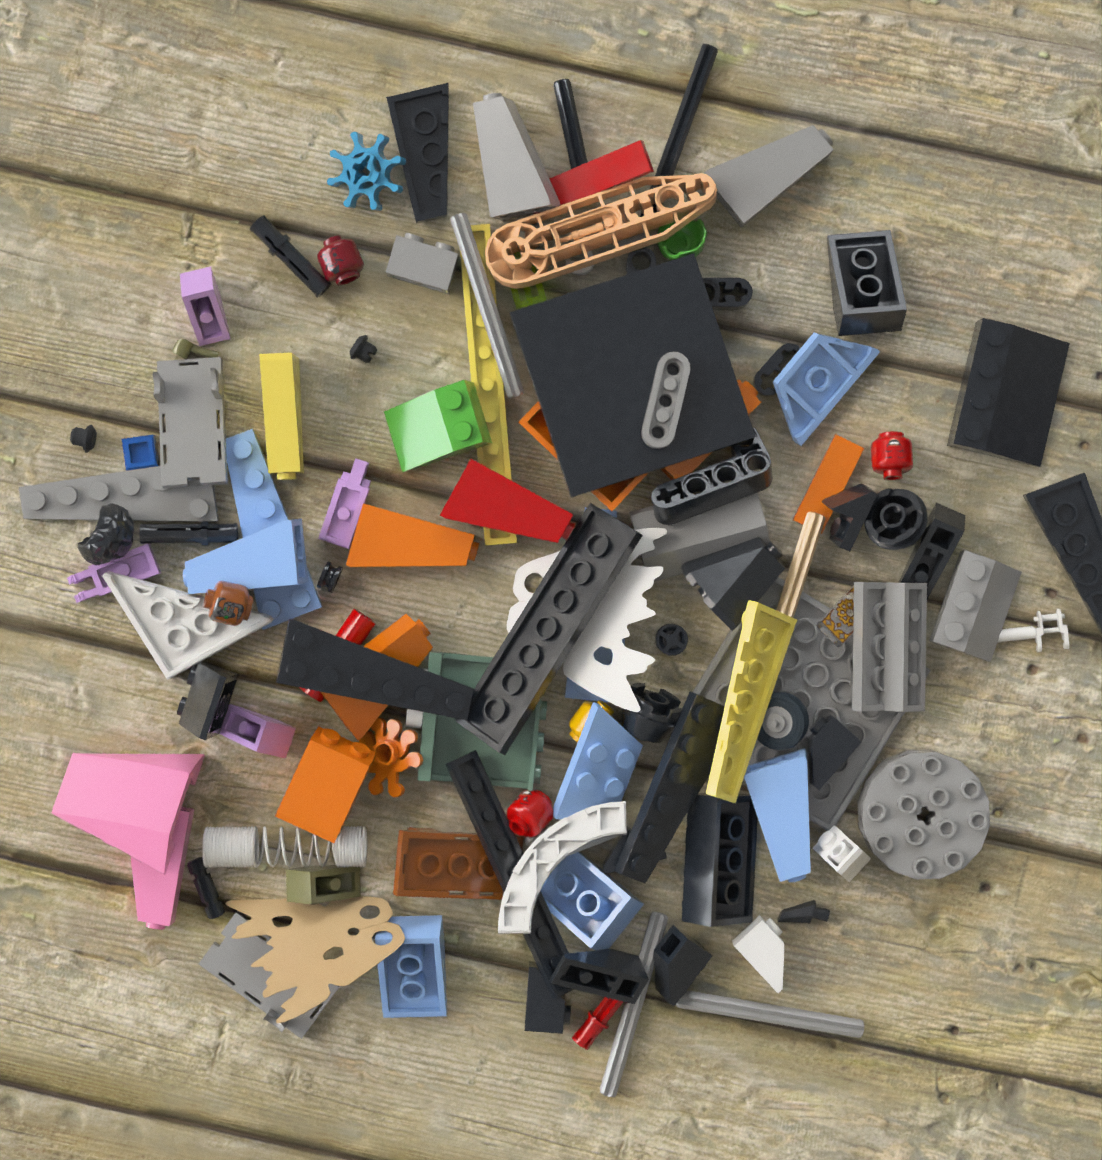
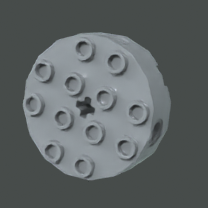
M931 749L904 750L883 760L867 778L857 801L858 827L868 849L892 871L916 880L942 879L965 868L982 849L990 827L989 800L979 778L961 761ZM922 807L929 811L924 821L917 817L922 812Z

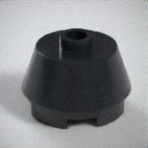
M891 488L882 490L878 493L864 522L866 533L870 540L881 548L888 550L909 548L916 544L923 535L928 519L927 509L922 499L909 490Z
M645 683L632 684L631 689L640 706V711L633 712L622 708V726L639 740L652 743L664 742L676 726L682 711L679 708L681 701L664 689H660L659 693L645 690Z

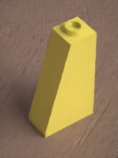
M293 353L259 354L268 473L277 474V480L296 479V473H304L299 358Z

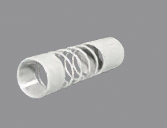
M207 826L203 834V863L206 868H257L262 861L265 847L267 861L273 868L278 862L282 846L283 858L289 868L295 861L297 847H299L301 862L306 868L310 865L315 843L319 865L323 868L329 858L331 842L328 841L325 861L322 864L317 835L312 834L310 855L307 864H305L300 828L297 827L293 857L289 864L285 851L283 827L281 826L277 854L272 865L268 850L267 828L265 826L263 827L260 856L259 834L256 826L251 828L243 826L238 828ZM344 826L335 843H332L333 856L337 867L366 866L367 831L365 826Z

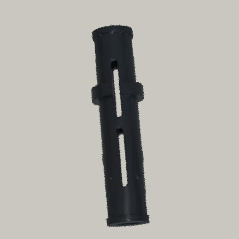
M265 215L258 218L252 224L250 231L269 248L268 252L272 256L276 255L317 298L329 289L332 283L327 281L310 261L289 242L291 238L287 234L282 235Z
M201 521V524H140V544L201 543L202 546H209V543H232L238 540L237 523L209 524L208 521Z

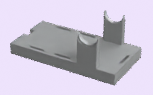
M221 357L157 361V372H153L152 375L154 381L153 396L159 406L161 486L164 489L189 487V481L200 480L202 486L228 484L223 360ZM217 412L220 413V429H218ZM164 417H165V421H166V432H165ZM219 444H221L222 460H219Z
M237 911L221 932L225 936L223 942L220 945L214 942L199 962V965L264 1011L266 1016L263 1020L273 1024L281 1033L286 1027L302 1039L340 986L328 985L330 995L327 1000L322 1002V1006L314 1017L312 1013L317 1006L294 1019L283 1023H276V1020L286 1011L281 1005L294 995L297 987L278 992L266 998L263 997L262 993L267 988L266 981L273 972L265 971L264 967H251V964L273 949L272 946L266 944L271 939V936L262 935L267 941L260 936L232 939L231 937L237 932V926L250 920Z

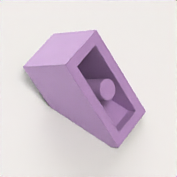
M211 266L181 273L182 299L199 346L230 339L220 291Z
M229 704L220 734L256 752L286 758L296 728L277 719Z

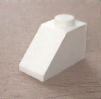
M759 915L732 940V943L773 989L779 993L783 989L784 942L779 937L783 931L771 918L765 922Z

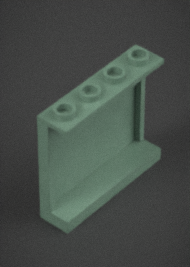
M430 651L428 671L474 689L494 657ZM540 699L506 755L498 753L455 721L456 718L424 712L420 747L423 764L418 768L417 780L453 782L445 764L476 750L492 786L528 789V791H533V783L540 784L542 765L535 764L536 752H543L545 733H539L538 730L539 720H546L548 701H541Z

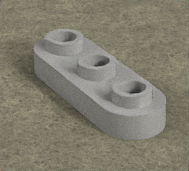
M669 352L663 355L656 367L641 430L643 441L653 449L665 448L672 442L675 436L690 374V363L679 352ZM675 365L678 368V374L670 375L667 372V366ZM660 397H669L671 400L670 406L663 407L659 402ZM655 427L661 428L663 437L655 438L652 435V429Z

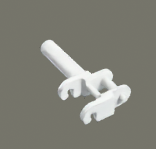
M1060 609L1056 610V614L1041 615V612L1037 611V617H1034V622L1037 621L1038 624L1037 628L1027 626L1002 629L998 642L1035 638L1037 643L1036 651L1038 653L1042 652L1041 635H1044V633L1060 632L1062 640H1064V650L1069 649L1067 625L1062 623L1065 614H1061ZM1057 620V627L1043 629V622Z

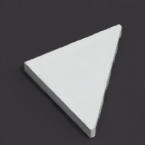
M111 571L102 575L167 680L273 621L271 615L251 610L248 621L243 620L238 626L215 622L209 618V609L203 608L205 597L188 594L184 591Z

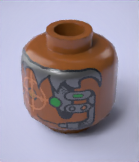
M219 581L216 583L214 590L207 589L203 608L209 609V618L212 621L238 626L243 620L248 621L253 605V596L249 595V590L246 586Z

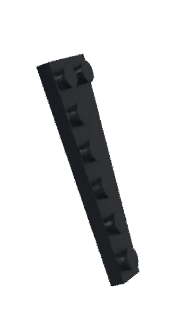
M1084 472L1024 494L1023 497L1102 634V517Z
M294 619L288 620L276 683L462 720L468 719L473 688Z
M691 691L689 692L616 865L615 872L645 884L710 775L725 706Z

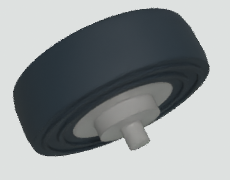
M773 692L757 740L764 746L774 750H786L800 743L809 727V715L802 701L787 692Z

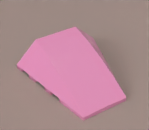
M73 753L52 814L80 830L98 837L104 843L129 854L130 857L141 863H146L165 875L175 847L171 837L189 784H196L205 755Z

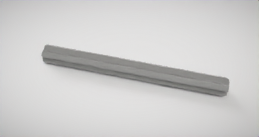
M456 214L451 217V224L508 398L519 397L524 394V389L467 214Z
M660 912L651 913L639 953L640 961L649 980L635 1004L627 1002L624 1004L600 1086V1093L608 1097H615L617 1095L654 969V949L662 940L668 921L667 915Z
M688 990L676 1004L678 1008L857 1038L863 1036L865 1027L861 1019Z

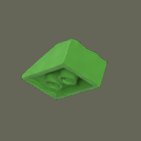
M462 380L435 389L384 411L403 473L492 444L474 382Z

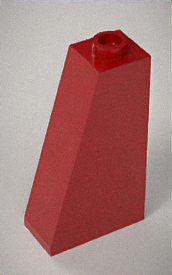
M470 459L440 516L448 520L558 543L560 538L567 540L575 526V523L570 521L573 516L572 513L473 459Z

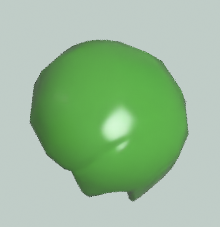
M701 219L693 220L668 239L657 243L662 255L669 260L678 259L693 253L697 257L704 248L707 236L703 221ZM675 223L659 227L657 234L664 232Z

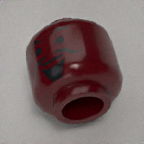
M340 235L326 239L323 242L324 247L317 254V259L325 279L329 282H336L337 286L346 285L357 280L364 267V262L355 241L342 239Z

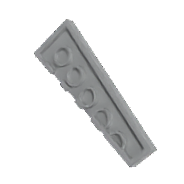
M161 466L19 487L23 519L98 520L101 507L113 503L127 509L133 521H219L214 485L202 486L200 480L189 481V487L164 489L161 486Z

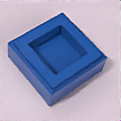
M155 435L122 439L126 471L159 466Z

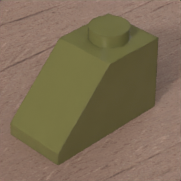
M318 865L286 869L287 902L317 904L360 897V866H346L344 868L343 866L325 865L322 868Z

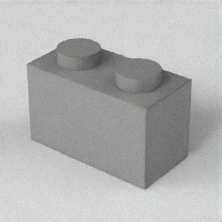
M405 233V237L396 235L386 269L387 276L449 294L459 262V254L454 252V247L441 242H436L435 246L423 243L424 238L410 233Z

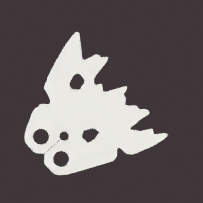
M664 528L635 530L643 536L563 662L564 675L592 694L633 712H639L640 706L626 677L627 675L644 673L647 670V666L655 662V659L652 656L625 647L622 639L630 636L627 629L628 624L656 615L653 610L646 606L647 600L642 597V594L653 586L655 578L663 573V567L633 566L631 563L639 555L655 549L653 541L667 534V530ZM559 552L532 560L517 570L513 592L519 602L509 610L507 620L508 633L534 594L528 592L525 588L526 577L532 573H537L544 578ZM599 647L611 649L613 658L610 665H604L595 660L594 652Z

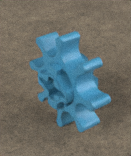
M352 132L350 136L354 142V149L351 154L344 156L339 151H330L331 157L342 162L343 170L340 176L328 178L327 184L333 187H338L343 183L348 185L349 196L343 203L345 207L354 209L359 197L367 195L370 199V208L381 211L383 207L379 201V194L382 189L389 187L393 192L402 193L403 191L402 186L391 181L390 172L397 165H405L406 159L401 156H395L390 160L385 158L383 150L389 142L388 136L378 134L374 146L366 148L363 144V135L358 132ZM365 167L370 171L368 176L363 172Z

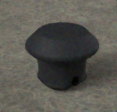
M368 335L359 336L349 351L351 359L357 357L365 363H370L372 357L368 354L372 353L375 355L377 348L367 341Z
M91 424L86 429L75 427L71 431L70 442L72 445L82 446L84 452L87 453L95 446L97 432Z

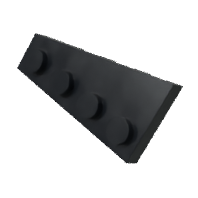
M449 83L386 97L401 157L406 159L405 165L402 166L416 224L447 217Z

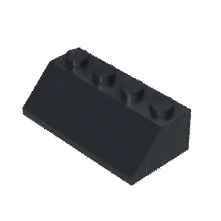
M698 793L688 810L682 922L715 927L751 923L753 921L758 817L750 794H738L736 803H732L706 793Z

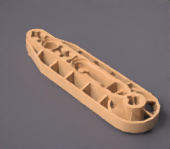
M703 173L642 177L508 223L497 229L488 239L485 249L487 267L493 278L503 286L518 289L530 287L668 239L702 213L712 208L717 199L716 184L710 176ZM646 185H662L636 195L634 189ZM702 189V192L706 193V195L700 196L696 191ZM630 191V197L607 205L603 202L605 199ZM684 194H687L689 202H684ZM672 198L678 201V204L673 208H667L662 205L667 199ZM596 202L600 203L601 207L575 216L573 214V210ZM653 204H656V208H657V212H656V213H654V210H653V207H652ZM641 210L644 216L638 217L635 212ZM567 212L570 214L569 218L543 226L542 221ZM539 222L540 228L536 229L532 226V224ZM673 222L675 223L662 233L653 236L649 235L648 231ZM520 231H525L524 238L519 237ZM571 232V235H568V236L563 237V238H559V236ZM641 233L645 234L646 238L621 247L618 245L620 240ZM572 239L574 240V242L561 246V243ZM554 240L556 247L549 249L547 241ZM543 243L545 250H535ZM614 243L615 249L588 258V251ZM520 252L522 258L515 260L513 254ZM582 253L585 259L560 268L557 267L556 262ZM553 264L554 270L547 272L548 266ZM532 265L538 269L536 274L530 270Z

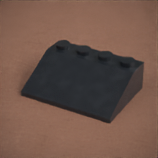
M986 318L978 320L973 331L947 446L1041 467L1070 343L1016 325Z

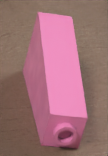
M181 807L171 837L175 847L165 875L146 863H141L131 857L138 921L146 922V927L164 930L165 926H170L175 922L194 809Z

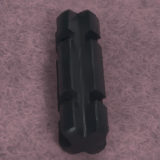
M203 857L189 861L187 867L190 874L195 877L193 882L202 904L205 903L206 905L204 910L207 917L215 919L225 913L222 902L217 899L219 894L211 874L206 871L207 868L204 866Z

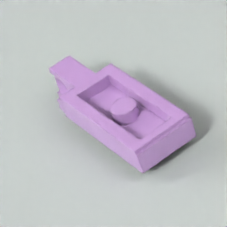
M355 458L351 473L343 471L341 479L338 478L318 539L350 549L363 503L365 504L370 490L371 480L365 479L369 466L368 462Z

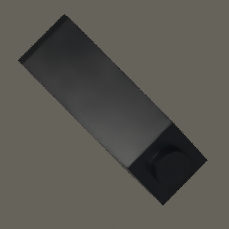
M936 503L927 519L923 535L915 544L898 583H927L928 599L964 533L966 515Z
M603 949L564 954L549 980L551 984L635 1004L649 978L639 956L614 949Z

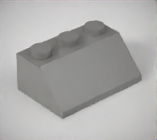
M966 550L960 551L929 641L991 662L1022 572L996 560Z

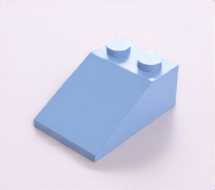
M581 852L569 855L560 862L551 872L541 889L550 913L593 950L609 949L644 905L609 874H605L604 870Z
M442 915L392 916L388 922L398 924L401 927L405 940L395 952L377 964L383 1018L447 1016L445 940ZM387 931L377 932L375 944L386 945L390 943L393 938L392 934Z

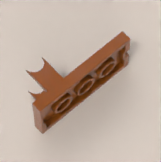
M407 827V830H399L393 889L395 896L502 900L504 892L477 833L441 832L433 828ZM515 835L521 849L523 850L524 837ZM455 837H467L468 839H455ZM449 891H463V893H450ZM479 892H493V894H480Z

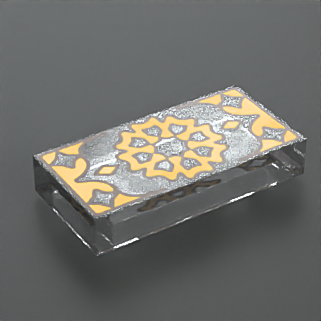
M854 584L816 624L837 648L842 646L853 634Z

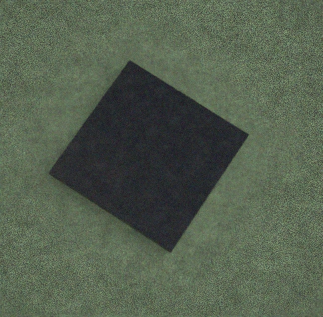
M694 253L510 312L513 327L570 498L756 437ZM669 352H679L688 359L690 374L675 436L672 442L665 448L653 449L643 441L641 430L656 367L663 355ZM672 364L668 365L667 372L670 375H677L678 368ZM660 397L659 402L663 407L670 406L671 400L669 397ZM655 427L652 429V435L657 439L662 438L663 431L661 428Z

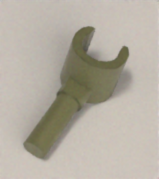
M186 339L177 340L172 349L174 354L183 359H187L191 351L209 358L218 357L219 355L218 351L199 347Z

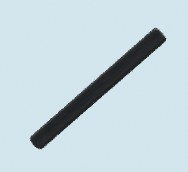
M703 44L701 46L655 176H673L718 53V49L712 45ZM651 185L650 189H653V188H656V187H659V186H662V185ZM653 204L652 207H653L654 213H656V212H657L656 204Z

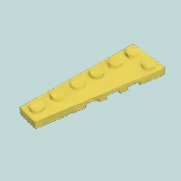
M751 600L748 601L747 608L742 615L741 621L743 626L706 794L732 803H736L797 622L795 618Z

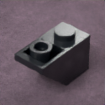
M672 925L654 949L655 989L669 1004L675 1006L713 955L697 940Z

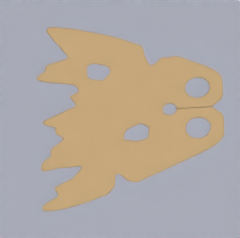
M360 896L330 901L325 907L319 903L287 902V898L230 900L225 903L227 906L252 917L249 921L237 926V932L231 937L232 939L260 935L271 936V939L266 944L272 946L273 949L251 964V967H264L265 971L273 972L266 981L267 988L262 993L263 997L266 998L278 992L297 987L294 995L281 1005L286 1011L276 1020V1023H283L294 1019L328 999L330 995L329 984L337 986L351 984L395 952L405 940L401 927L398 924L388 922L393 915L389 903L378 897ZM372 905L380 909V914L374 919H364L360 916V910L363 907ZM278 916L293 918L291 924L285 927H276L272 922V919ZM357 928L359 933L352 936L348 934V930ZM379 931H387L392 934L393 938L386 945H377L372 941V937ZM332 947L342 948L344 955L336 959L324 960V953Z

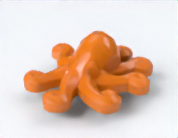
M378 717L371 726V729L375 731V735L371 731H367L359 740L360 743L365 744L370 750L377 753L368 772L376 773L375 777L368 784V789L373 795L383 793L382 783L388 779V793L392 797L402 796L405 788L399 783V772H404L411 766L420 767L423 764V757L419 752L409 753L410 744H414L418 740V733L411 729L402 732V723L397 719H391L387 722L388 733L386 734V722Z

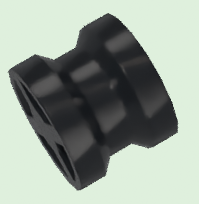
M666 624L657 631L655 643L662 653L676 656L686 649L688 635L681 626Z

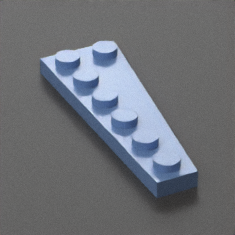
M254 429L227 438V465L243 538L282 521L289 520L272 475L268 473V465ZM308 567V583L253 588L258 612L271 615L273 618L271 623L262 627L263 630L323 607Z

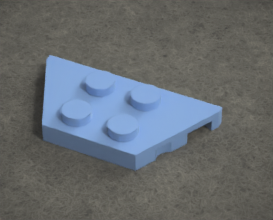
M815 332L810 336L773 381L791 437L796 444L800 446L804 444L880 353L878 349Z
M593 702L554 803L553 816L555 819L567 818L591 806L609 802H621L643 747L633 735L598 703Z

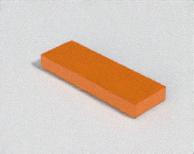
M837 434L834 435L792 519L793 521L803 525L808 512L821 514L825 517L821 534L823 533L833 510L823 504L822 500L844 490L864 450L863 447Z

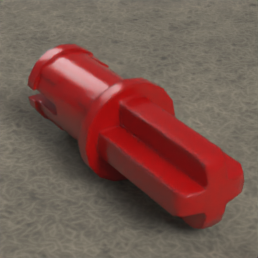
M604 997L594 1011L589 1010L587 1019L572 1036V1039L580 1047L588 1050L598 1035L604 1029L609 1028L608 1021L622 1005L623 1001Z

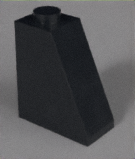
M760 537L688 561L681 566L684 577L691 586H700L698 591L704 598L703 601L732 631L741 623L748 601L758 602L785 569L780 559L783 556L782 552L771 541L766 544Z

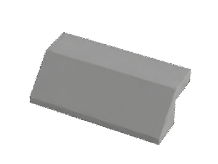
M758 493L672 525L659 523L655 518L653 506L629 512L634 530L644 528H664L667 530V534L653 541L654 550L641 554L644 567H663V573L655 578L654 582L683 574L681 566L688 561L760 537L766 544L770 542Z
M854 582L852 711H925L927 583Z

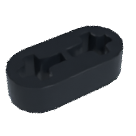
M792 343L783 344L755 374L753 387L758 391L759 395L769 397L776 394L775 388L768 387L765 390L761 388L760 385L763 381L760 376L763 374L765 377H768L774 370L779 375L782 369L778 365L784 359L781 353L783 351L786 353L791 351L797 353L800 350L799 346Z

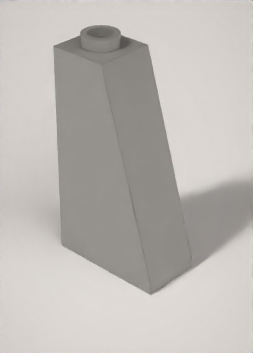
M501 93L484 95L483 101L474 102L473 108L490 217L502 221L543 212L560 206V201L514 101L502 96Z
M812 125L712 167L703 174H707L713 179L717 188V199L742 228L828 158L833 152L831 147L833 142L823 129L818 131Z

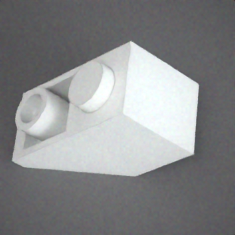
M835 825L829 831L824 832L820 836L818 843L813 847L848 882L871 859Z

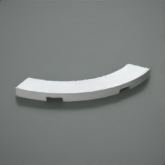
M626 801L604 803L576 812L548 828L531 844L515 866L504 892L499 913L498 934H531L532 916L537 897L543 884L557 865L575 850L590 842L611 836L627 835Z

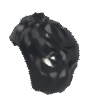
M113 503L101 507L95 530L90 532V537L84 538L77 545L79 552L87 562L97 566L124 557L132 546L134 523L128 510Z

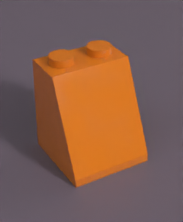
M318 726L305 749L275 817L335 843L352 811L377 753L370 750L363 743L352 742L341 737L338 732L332 729H324Z

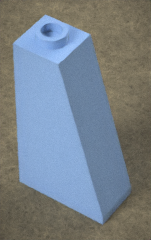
M302 518L282 521L186 561L185 569L183 570V582L188 588V594L206 593L207 589L214 590L216 583L219 581L243 585L248 589L308 583Z
M805 748L748 765L744 776L780 882L785 880L797 882L804 879L806 874L811 873L808 763Z

